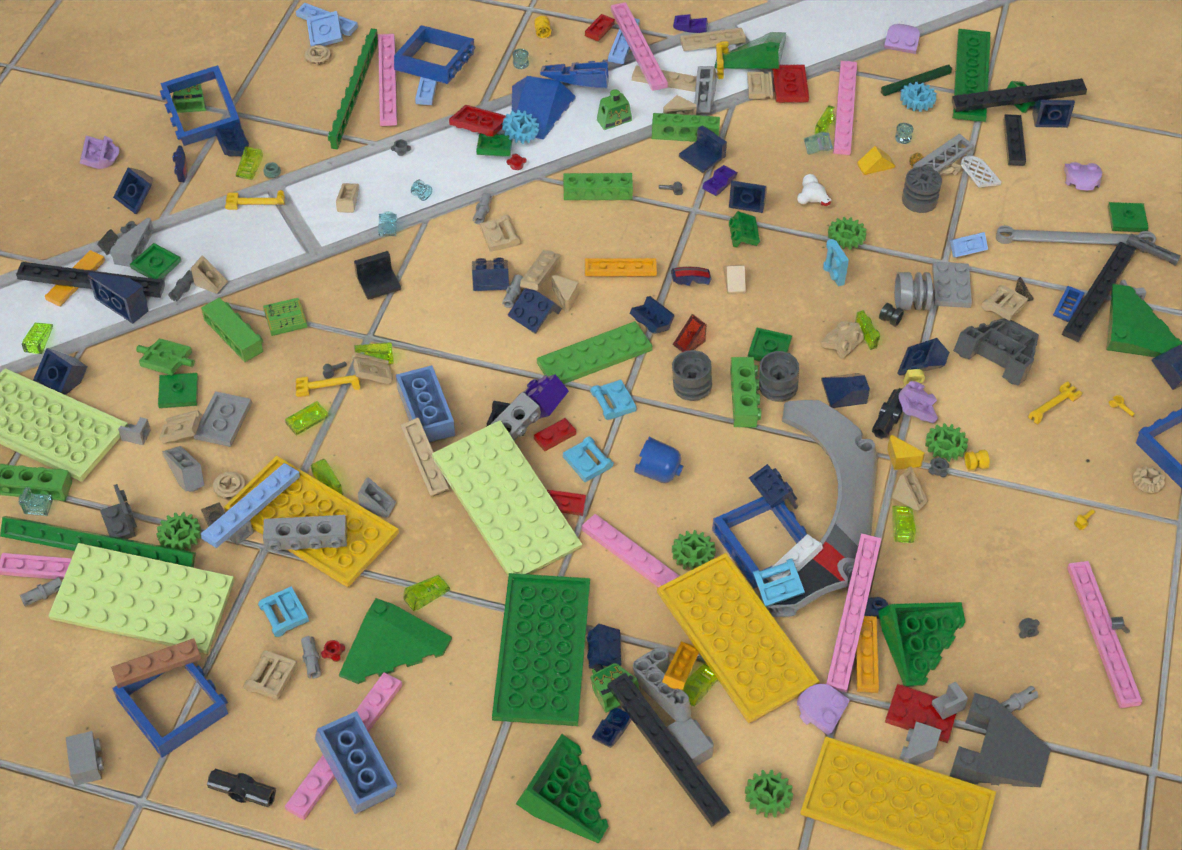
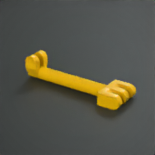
M727 41L716 44L718 79L724 78L723 53L729 52V42Z
M279 190L277 198H239V193H227L225 208L227 210H238V205H285V193L283 190Z
M350 375L312 382L309 381L308 376L296 379V396H309L310 389L352 383L353 389L359 390L361 388L360 377Z
M1067 381L1060 386L1059 391L1061 393L1032 411L1028 418L1030 420L1035 418L1034 423L1038 425L1043 418V413L1066 398L1074 402L1081 397L1083 392L1080 390L1075 392L1077 388L1075 386L1070 387L1071 383Z

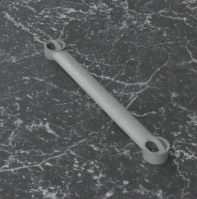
M1004 225L997 229L996 240L1002 244H1009L1012 241L1118 245L1119 242L1126 244L1130 234L1014 230L1012 227ZM1142 231L1139 235L1133 234L1139 238L1148 239L1151 243L1155 244L1156 237L1151 232ZM1000 233H1007L1010 236L1005 237L1002 236Z

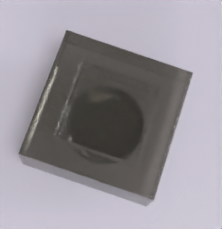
M220 502L201 509L208 527L225 514Z

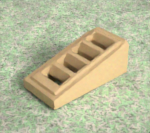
M342 184L336 199L337 212H354L359 184Z

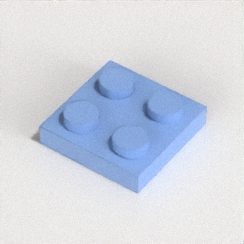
M337 11L306 19L311 47L315 45L326 46L343 41Z

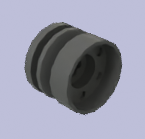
M915 167L907 172L902 194L904 206L917 213H927L936 208L942 184L941 175L928 167Z
M696 350L684 351L678 354L672 362L675 393L680 398L688 401L705 398L712 389L711 360L706 354Z
M784 351L768 353L760 362L759 390L763 396L775 402L791 399L798 390L799 363L793 355Z

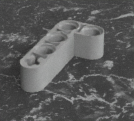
M662 647L655 648L633 663L634 675L638 679V685L674 720L679 722L686 721L692 715L689 697L683 690L672 689L662 682L671 663L669 652Z

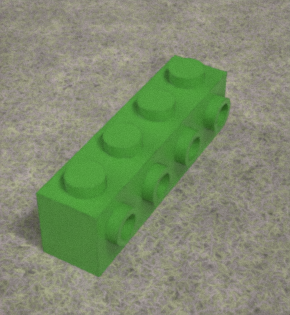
M563 173L564 200H632L633 198L632 173Z
M219 297L201 307L204 321L244 362L263 352L261 336L258 333L255 334L251 326L242 321L241 316L232 310L228 302H224Z

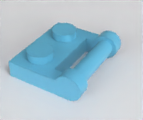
M829 239L826 244L827 256L823 269L830 273L831 279L839 287L845 285L849 259L837 241Z
M622 380L603 386L595 385L590 389L592 396L596 397L606 420L636 411L637 406ZM604 394L608 396L614 409L609 407L607 401L603 396Z
M590 436L586 437L580 444L563 452V458L584 482L604 473L614 464L610 458H607L600 451ZM589 449L601 464L597 465L586 453V450Z
M792 558L786 560L787 562L760 572L759 570L753 572L765 607L805 593ZM787 570L791 572L789 576L767 584L763 583L762 579Z
M292 586L270 595L258 603V606L265 612L273 627L272 632L275 637H280L286 631L309 621L308 615ZM274 604L278 606L285 619L282 623H279L271 608Z

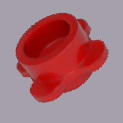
M513 154L506 163L513 170H521L523 163H526L527 159L525 157L522 158L518 154Z
M336 640L327 641L324 645V650L321 652V657L337 662L341 659V653L345 651V645L340 644Z

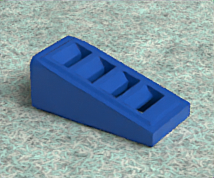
M1067 286L1053 316L1069 322L1080 305L1085 292ZM1062 306L1071 309V311L1062 308ZM1059 311L1069 314V316L1059 313Z

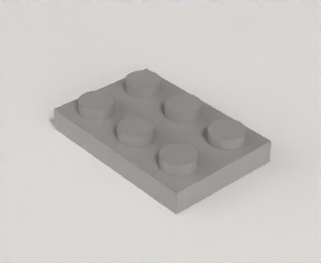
M933 262L934 306L971 308L969 264Z
M215 391L200 420L194 439L231 447L251 407V399Z

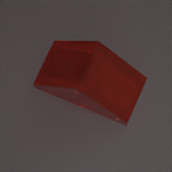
M691 314L672 345L681 352L695 350L706 341L707 324L694 314Z

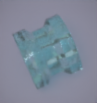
M525 49L514 50L512 54L513 66L517 69L527 68L529 65L528 51Z
M908 123L898 124L895 140L901 144L911 142L913 126Z
M418 179L413 183L410 191L412 195L418 196L421 201H425L430 197L432 187Z

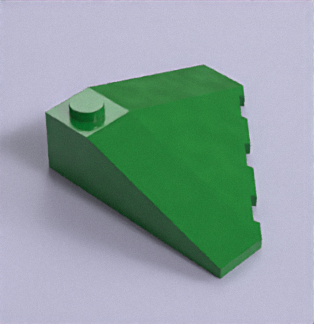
M770 32L723 54L724 68L779 69L786 32Z
M1112 285L1106 350L1157 357L1182 345V341L1176 338L1163 320L1153 313L1152 308L1144 300L1142 301L1132 286Z
M375 598L365 615L339 673V677L360 684L366 682L365 677L377 673L380 677L383 673L389 674L394 672V667L403 664L410 667L422 663V658L433 654L435 658L443 656L452 637L400 607Z
M962 602L889 604L878 611L883 635L904 686H923L928 681L927 674L930 670H935L942 659L940 654L944 648L948 649L956 638L954 636L957 628H962L966 622Z
M561 734L519 797L516 805L538 819L599 843L609 825L607 820L601 819L598 809L601 808V803L597 792H591L588 782L592 779L587 765L582 766L579 756L582 754L580 746Z

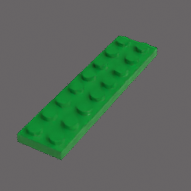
M958 29L954 96L988 91L991 32ZM953 107L952 118L986 122L987 108L955 112Z

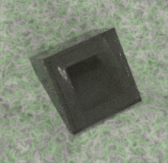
M110 229L97 245L108 255L119 237Z
M1019 277L1015 291L1028 298V301H1033L1034 298L1027 285Z

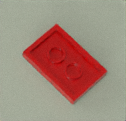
M780 65L779 69H772L776 102H809L805 65Z
M464 105L449 118V125L493 137L502 129L503 120L506 115Z
M897 684L885 723L909 730V728L914 729L917 721L940 729L939 741L948 743L957 713L942 719L932 705V701L938 698L937 696Z

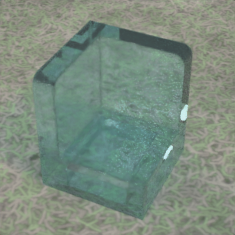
M820 132L804 138L807 154L833 149L829 133Z

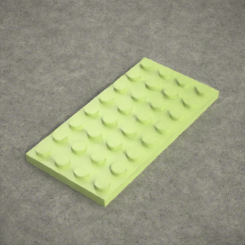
M6 368L0 373V444L53 469L68 470L70 477L81 482L121 438L118 430L119 427L129 428L127 422Z
M501 420L432 453L433 460L507 576H509V573L532 574L582 547V543Z
M78 543L49 613V618L55 621L168 646L194 638L199 652L208 654L235 579L233 576Z

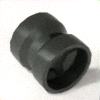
M886 303L881 309L879 319L887 320L896 327L903 317L904 310L900 308L895 309L892 304Z

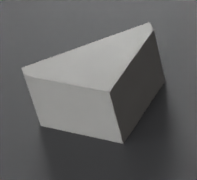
M369 477L365 479L358 492L360 506L373 514L385 518L389 516L396 503Z

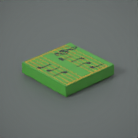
M299 298L263 306L271 336L307 328V322Z

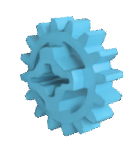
M915 82V85L909 83L908 86H904V89L901 90L900 101H903L902 105H907V109L913 108V111L917 109L920 112L922 109L928 111V107L933 108L937 93L934 92V88L929 89L930 85L924 86V83L918 85L917 82Z
M517 110V113L511 111L510 114H506L502 130L505 131V136H510L509 140L515 139V143L521 141L524 144L525 141L530 143L531 139H535L539 131V124L536 123V118H531L532 114L526 115V111L521 113L520 110Z

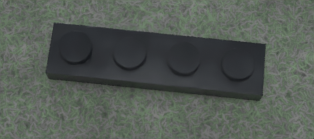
M1004 114L1008 165L1025 166L1026 154L1021 115Z

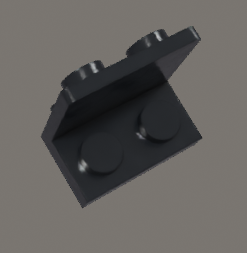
M388 251L354 261L356 277L368 300L401 290V285L392 270L391 257Z

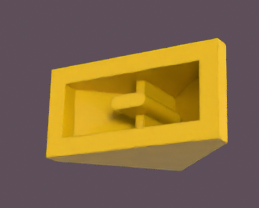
M876 146L857 162L863 175L895 168V164L890 156Z
M894 435L890 436L887 450L894 470L922 466L925 452Z

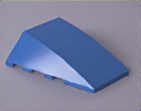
M608 59L603 60V62H576L568 67H565V64L542 66L540 75L573 85L607 88L609 82Z
M526 76L512 85V111L517 113V110H520L521 113L526 111V115L532 114L531 118L537 119L536 123L539 124V131L535 138L545 139L554 127V123L559 121L561 114L576 99V96L557 80Z

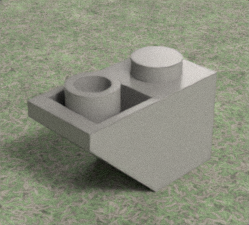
M916 721L914 729L909 728L906 737L909 745L908 747L903 746L900 759L913 765L933 759L941 730Z

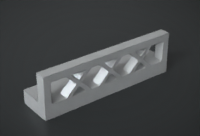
M958 134L915 163L913 168L928 167L939 173L971 151L974 145L961 134Z

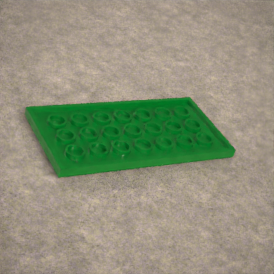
M509 573L492 721L578 726L590 578Z

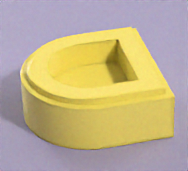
M920 369L907 370L903 379L904 386L910 381H916L921 384L925 380L924 372Z

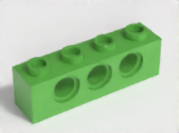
M653 113L651 139L696 142L697 130L702 125L719 136L720 117Z
M731 357L730 375L734 427H757V420H761V408L757 407V405H760V394H756V390H759V379H755V376H758V365H754V357Z
M0 464V495L66 501L72 485L68 470Z

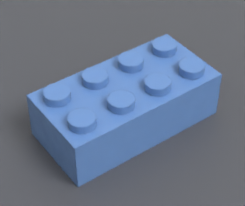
M433 366L397 374V390L409 421L419 417L429 442L455 436L454 420Z
M357 711L317 729L315 740L354 814L395 795L397 784Z

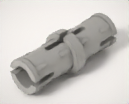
M483 193L480 202L476 205V213L473 217V221L476 224L480 225V223H483L486 214L489 213V205L493 199L490 193Z
M515 275L511 285L506 289L507 293L502 301L506 308H512L516 298L520 296V283L523 278L521 275Z
M57 577L48 583L39 584L37 588L21 594L20 598H22L21 600L25 607L38 600H45L47 596L59 591L62 582Z
M306 636L301 639L304 652L302 658L306 664L308 678H311L312 674V679H315L321 675L318 663L319 653L315 648L314 637Z
M1029 686L1018 694H1012L1008 700L1000 704L1010 713L1016 709L1021 710L1025 704L1038 698V692L1032 693L1031 691L1035 690V688Z

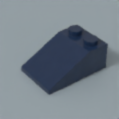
M93 272L88 273L95 299L130 323H135L149 311L144 288L139 282L126 277Z

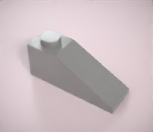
M698 66L694 102L697 106L696 114L711 113L717 83V72L714 66Z
M146 218L116 241L110 251L114 264L130 267V263L142 254L154 232L151 218Z
M179 446L162 451L178 484L185 491H196L204 486L201 464L184 448Z

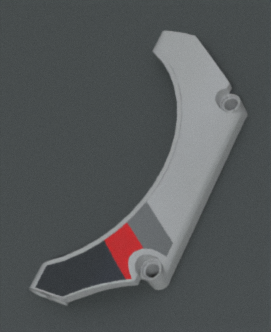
M820 400L786 402L783 408L782 422L810 436L829 456L834 465L838 480L836 510L830 526L820 541L823 549L798 572L805 593L766 607L773 617L794 616L797 610L820 596L837 589L849 587L861 533L871 536L878 460L875 443L871 439H862V431L854 423ZM760 593V600L764 604L763 598Z

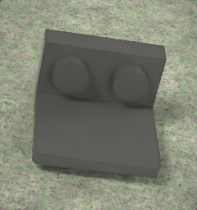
M115 484L114 489L119 504L102 509L100 512L109 536L129 539L136 536L134 528L137 525L124 489L120 490L118 484Z

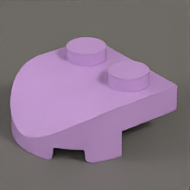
M905 24L890 26L884 48L916 54L920 36L919 30L914 26Z
M86 136L80 164L97 169L107 168L117 159L119 147H116L112 143L113 140L109 137L104 136V139L100 140Z
M1077 162L1065 164V183L1068 186L1074 184L1076 189L1094 190L1095 186L1100 187L1102 171L1097 164L1081 165Z
M910 381L899 393V401L903 412L922 421L934 423L938 417L932 405L937 399L932 393L928 395L923 390L925 388L924 385L916 381Z
M816 684L800 694L797 706H799L801 712L800 718L806 725L811 722L825 734L829 735L832 733L850 700L830 685Z

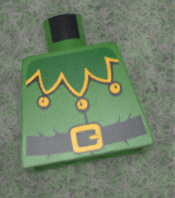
M201 84L173 93L172 101L177 113L206 111Z
M611 90L610 96L600 100L597 121L603 130L632 121L629 101L619 90Z
M613 663L606 668L598 664L592 670L593 675L590 677L592 689L605 713L620 706L607 687L609 682L626 673L639 690L638 679L618 664Z

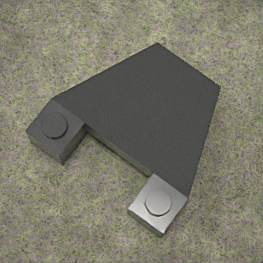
M1003 318L991 321L989 325L982 323L976 328L973 326L967 327L960 333L953 351L958 353L960 357L971 359L976 354L983 356L1005 368L1002 377L1009 383L1019 386L1026 380L1033 364L1039 334L1012 320L1009 321Z
M974 693L965 723L985 729L986 734L980 753L958 747L950 777L977 785L978 783H991V785L998 786L999 784H1012V786L1041 787L1051 749L996 699Z

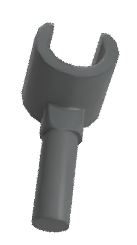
M678 181L673 185H659V189L673 190L675 195L683 194L682 184Z
M342 362L333 366L325 364L323 366L324 378H332L334 371L347 366V363Z
M1111 617L1112 630L1122 629L1126 634L1130 632L1124 624L1123 617Z

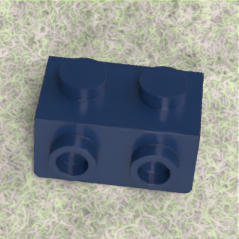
M235 123L233 130L217 128L215 135L224 155L244 157L245 151L249 147V142L240 124Z
M651 296L646 297L644 305L632 307L629 313L637 322L642 323L654 334L669 330L674 319V314Z
M597 624L587 635L589 668L593 669L598 664L608 667L613 663L621 666L620 630L603 624Z

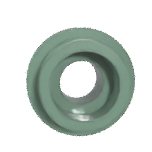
M270 162L265 165L263 172L266 177L275 178L280 175L281 170L276 163Z

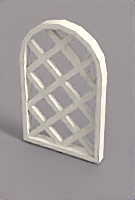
M964 156L962 158V168L979 188L1001 185L1002 182L982 159L975 156Z

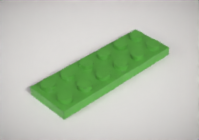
M636 321L538 357L537 364L545 376L556 374L561 382L566 384L650 352L653 346Z

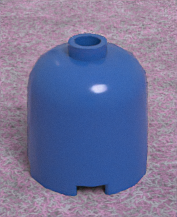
M649 436L639 456L642 459L639 465L636 464L634 473L661 483H669L676 475L680 476L684 466L681 465V454L676 448Z

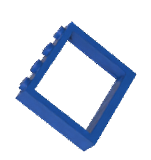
M421 25L394 55V70L448 84L457 72L462 69V66L468 62L471 55H474V49L476 48L474 46V39ZM425 42L458 50L446 66L412 58Z
M218 65L161 83V97L167 101L165 104L167 113L172 114V117H170L172 126L177 127L175 134L178 140H182L183 146L216 136L217 128L233 130L235 123H239L241 126L239 116ZM216 79L230 117L184 132L170 93Z
M1182 409L1171 412L1164 419L1156 420L1149 427H1143L1138 432L1139 436L1136 444L1182 488V465L1153 438L1182 422Z
M760 497L713 518L712 531L754 589L758 585L753 572L759 569L730 528L772 510L797 544L807 535V532L797 522L794 513L788 510L784 501L772 509L766 500ZM766 578L762 579L764 584L770 582Z
M193 663L184 665V667L214 704L163 738L129 696L163 673L121 688L117 686L112 688L117 701L162 758L228 714L226 698L223 694H217L214 683L210 679L206 680L204 678L205 674L199 665L195 666Z

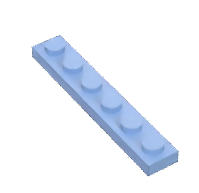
M285 463L204 530L201 533V538L215 548H218L300 477L299 471Z

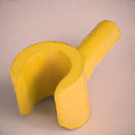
M1116 395L1113 397L1114 400L1109 401L1110 407H1120L1131 417L1135 414L1124 404V398L1121 395Z
M1091 509L1085 515H1078L1074 525L1079 530L1085 529L1089 524L1087 519L1095 511Z

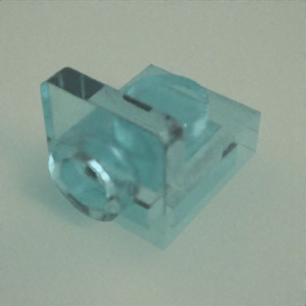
M389 211L379 214V236L397 235V214Z
M25 487L23 494L19 496V505L22 507L24 514L48 516L53 501L52 496L32 494L30 487Z

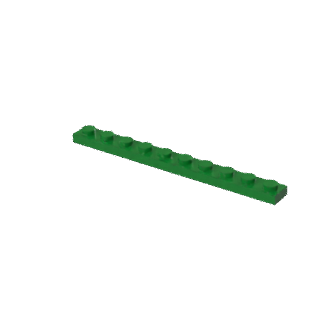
M371 28L369 35H366L365 45H362L361 55L357 59V66H354L353 76L349 79V87H346L345 97L341 100V108L337 110V118L333 121L332 131L328 133L331 149L339 148L378 44L377 29Z
M10 516L2 517L0 537L75 551L78 543L194 568L196 552Z

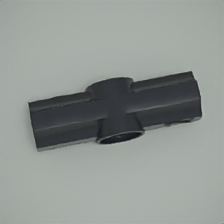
M902 388L894 389L887 403H883L878 419L872 428V433L875 434V437L880 439L887 438L894 424L898 423L903 411L899 401V393Z
M215 768L208 777V788L228 794L231 799L237 802L245 803L249 801L269 807L275 800L276 788L256 782L247 774L238 773L234 775Z

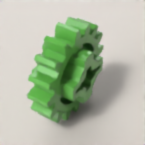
M843 217V220L837 218L836 222L832 221L831 226H829L828 238L836 240L839 246H842V249L848 247L851 250L852 246L858 248V245H863V242L866 240L867 229L863 228V223L858 224V219L852 221V217L849 220H846L845 217Z
M943 423V427L937 424L935 429L930 428L929 433H927L925 446L928 447V452H934L933 457L940 456V458H946L948 462H950L951 458L958 460V456L963 457L968 447V438H965L966 433H960V427L954 429L953 424L950 427H947L945 423Z
M185 512L181 516L174 513L172 518L167 515V521L161 520V526H157L158 533L156 535L160 546L184 550L186 547L192 549L191 544L197 545V539L201 538L200 532L202 530L198 519H193L192 514L186 517Z
M696 530L693 531V534L686 531L685 536L679 534L678 539H674L672 558L677 559V565L683 564L684 570L687 567L693 570L714 559L716 553L715 543L710 542V536L705 538L704 532L698 535Z
M761 770V776L754 773L753 780L748 779L747 786L745 787V794H747L745 801L750 802V809H757V815L764 812V816L767 818L768 814L772 813L775 818L778 811L784 814L785 808H790L793 799V793H791L793 787L788 785V778L781 779L782 773L774 775L773 770H770L769 774H766L764 770Z

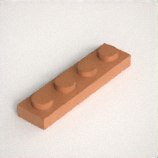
M193 638L112 666L111 669L117 687L121 688L201 660L196 641Z

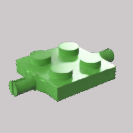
M159 338L150 347L138 345L136 348L138 353L144 354L139 360L141 367L173 375L181 365L193 367L195 364V360L188 358L192 353L191 347Z

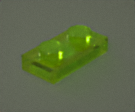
M828 105L816 124L814 138L821 139L824 134H827L829 125L834 123L836 117L834 114L835 107Z
M865 311L857 312L855 323L860 324L864 340L869 349H876L880 340L879 331L875 330L871 318L866 315Z
M316 401L286 418L285 423L295 435H298L328 418V412Z

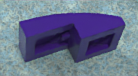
M690 14L677 15L674 18L673 27L684 32L705 33L707 32L708 20L707 18L691 19Z
M723 165L714 171L712 178L703 183L702 189L717 196L731 183V180H734L738 172Z

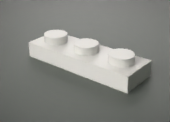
M807 534L772 567L787 562L786 560L792 558L796 570L799 572L823 549L822 543ZM787 570L766 579L772 582L791 575V572Z

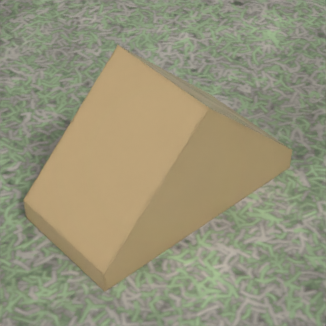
M676 95L663 107V113L696 115L697 106Z
M203 255L191 267L195 286L217 294L228 282Z
M745 265L723 266L727 293H746Z
M553 275L552 289L565 313H567L579 295V282Z
M908 467L900 475L892 498L917 511L928 500L912 467Z

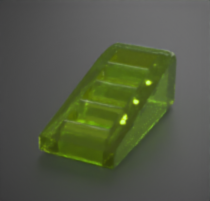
M245 147L236 177L253 180L263 158L261 149Z
M35 322L22 341L23 351L42 354L53 329V324Z
M392 342L354 345L356 353L361 354V352H364V355L388 360V364H394Z
M326 459L311 464L312 474L318 481L343 495L342 486Z
M892 506L894 541L913 543L916 534L913 509L908 506Z
M436 575L405 588L403 599L413 611H416L450 591V587L440 575Z
M705 663L687 679L683 691L689 697L690 705L693 707L702 700L718 681ZM702 673L705 674L706 676H708V677L711 678V679L709 680L708 678H706L705 676H703Z

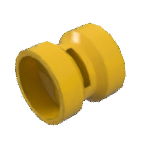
M546 16L537 17L534 21L536 35L539 38L549 37L551 35L549 18Z
M987 450L965 453L964 459L968 471H974L976 468H989L990 459Z

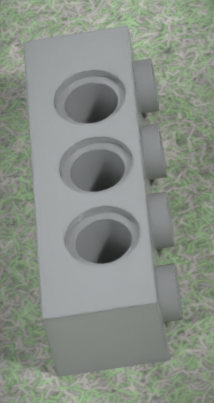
M522 392L491 424L501 420L505 428L511 429L509 434L515 440L527 431V427L531 423H535L539 419L540 407ZM517 415H524V418L521 420L515 419Z
M346 515L264 519L263 541L265 550L278 551L347 546Z

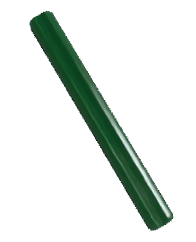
M945 65L882 86L880 92L883 96H887L901 91L909 83L915 85V82H917L919 85L952 73V67Z

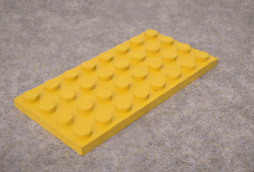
M276 455L224 506L225 512L284 463L299 471L300 477L250 519L251 526L263 535L264 519L346 515L347 546L286 550L348 588L399 534V529Z
M727 553L657 588L658 595L748 724L800 696L807 688L820 683Z
M825 736L800 815L905 850H981L996 791Z

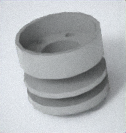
M898 272L896 274L894 292L896 309L910 310L913 302L916 310H920L921 306L923 310L930 309L933 298V284L929 272H924L923 275L917 272L914 280L910 272Z

